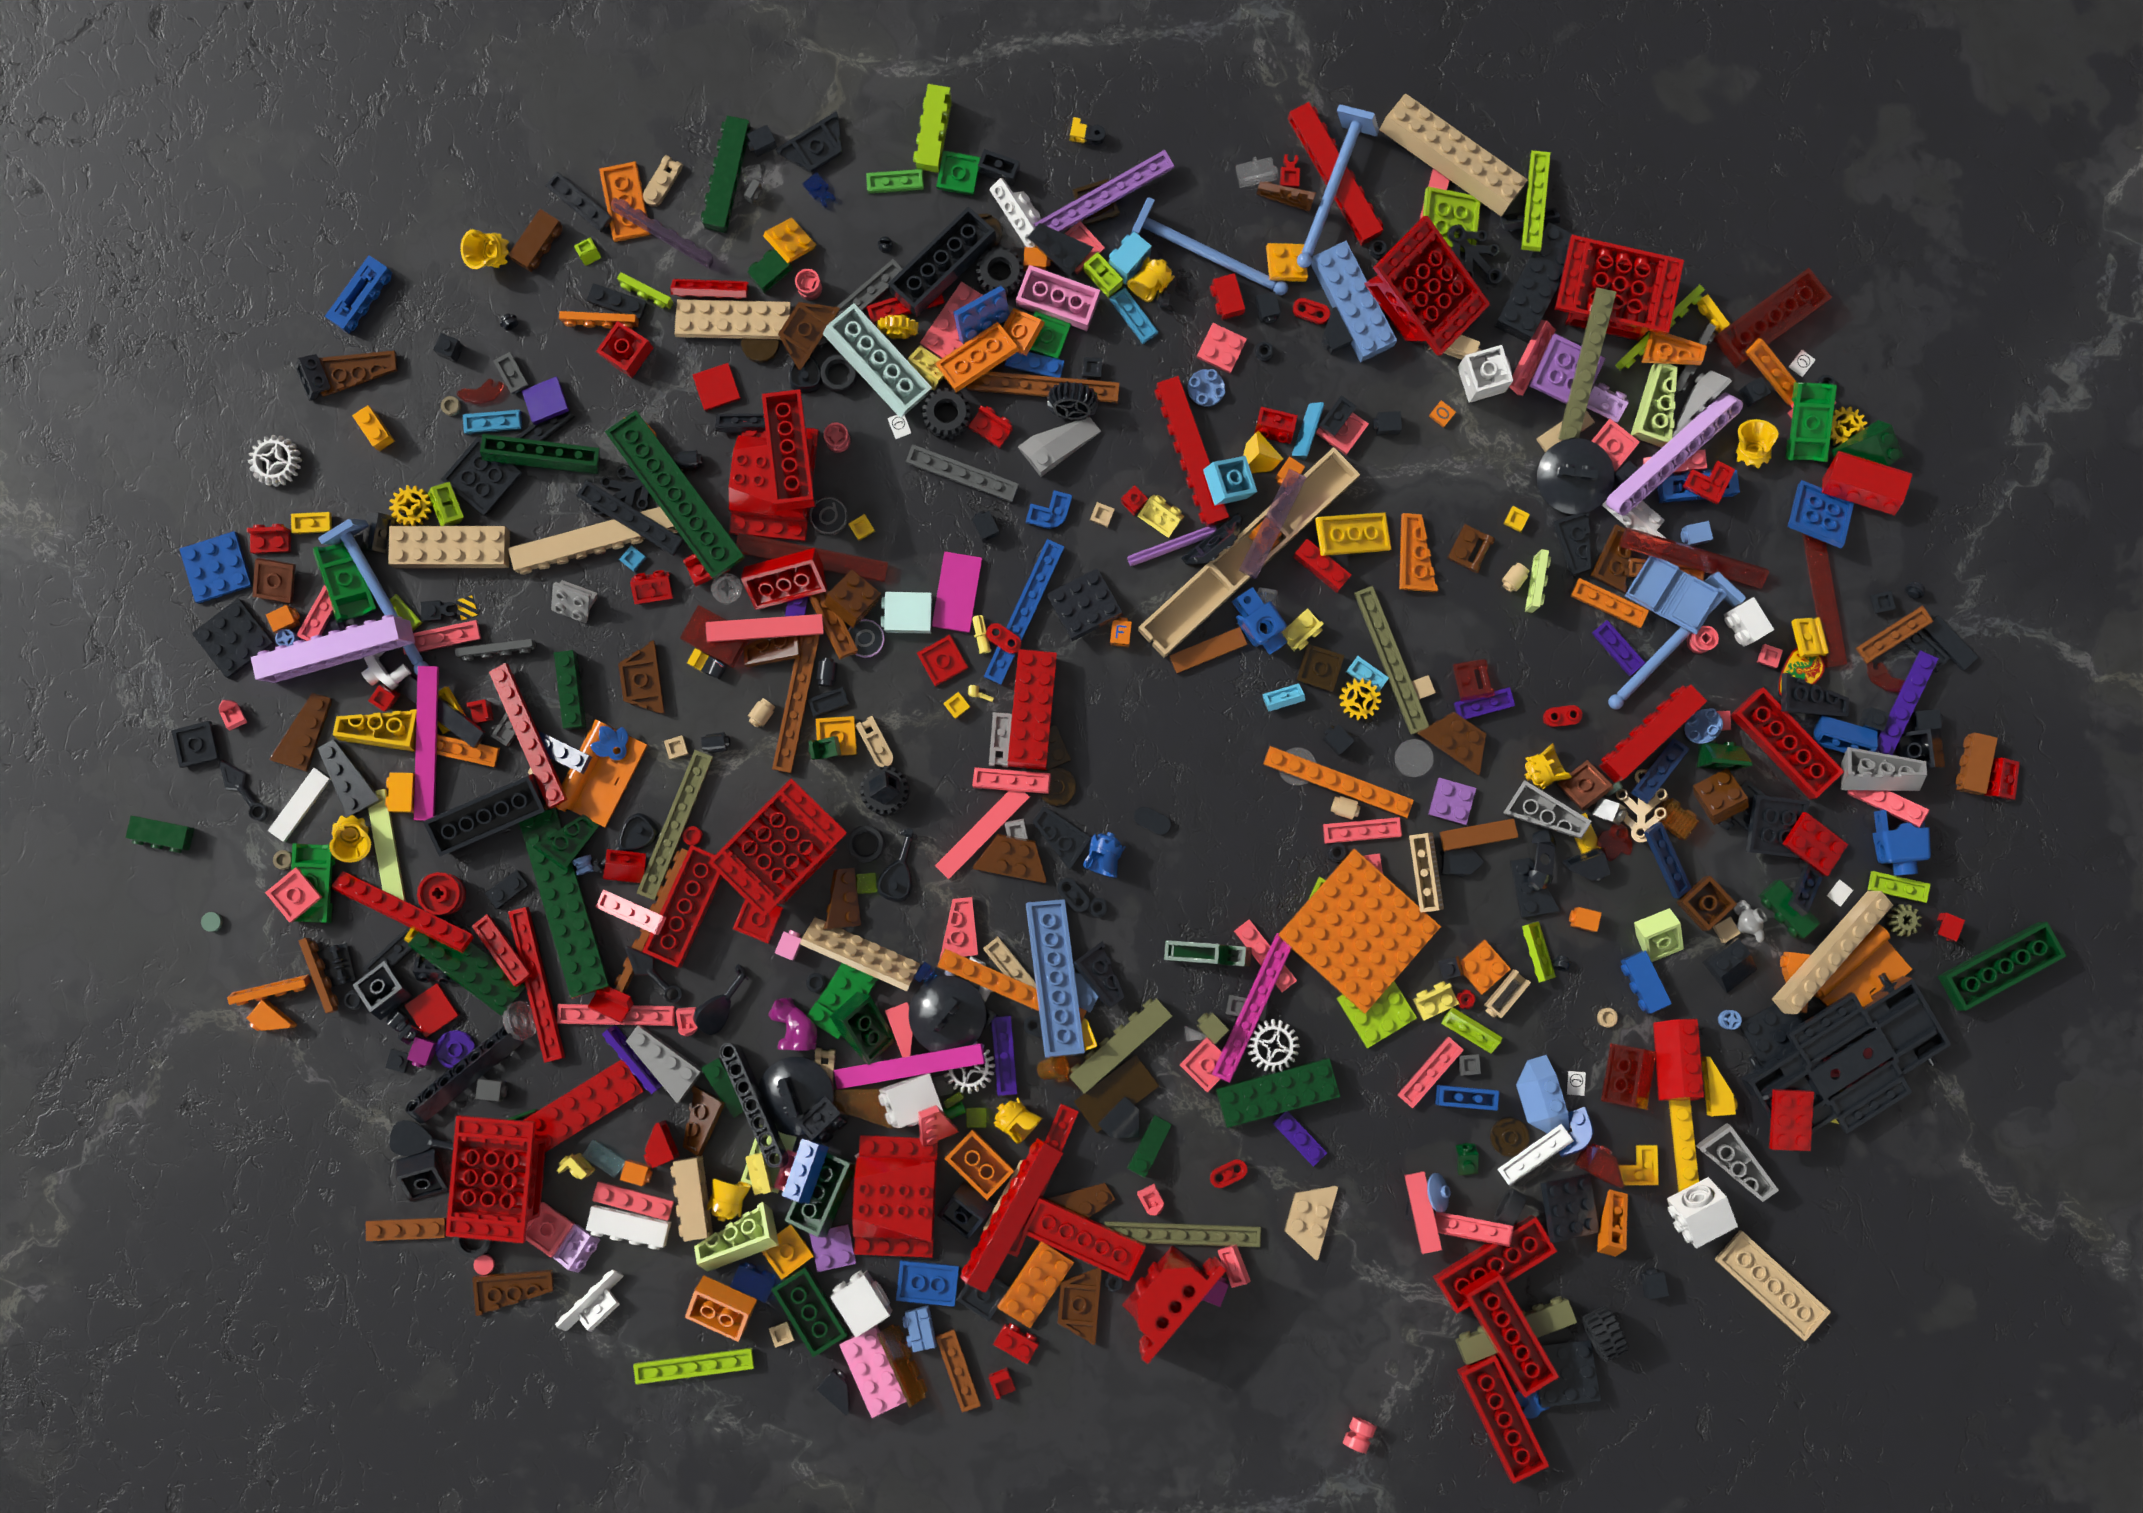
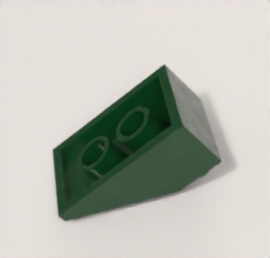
M1877 420L1832 450L1834 458L1838 451L1886 466H1890L1903 457L1892 425Z
M1712 740L1698 746V768L1718 770L1728 768L1730 771H1737L1752 766V761L1743 747L1736 746L1734 742H1724V745Z
M856 992L830 1016L840 1034L867 1065H870L896 1041L869 995Z

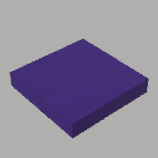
M557 376L522 390L531 421L534 425L569 411Z

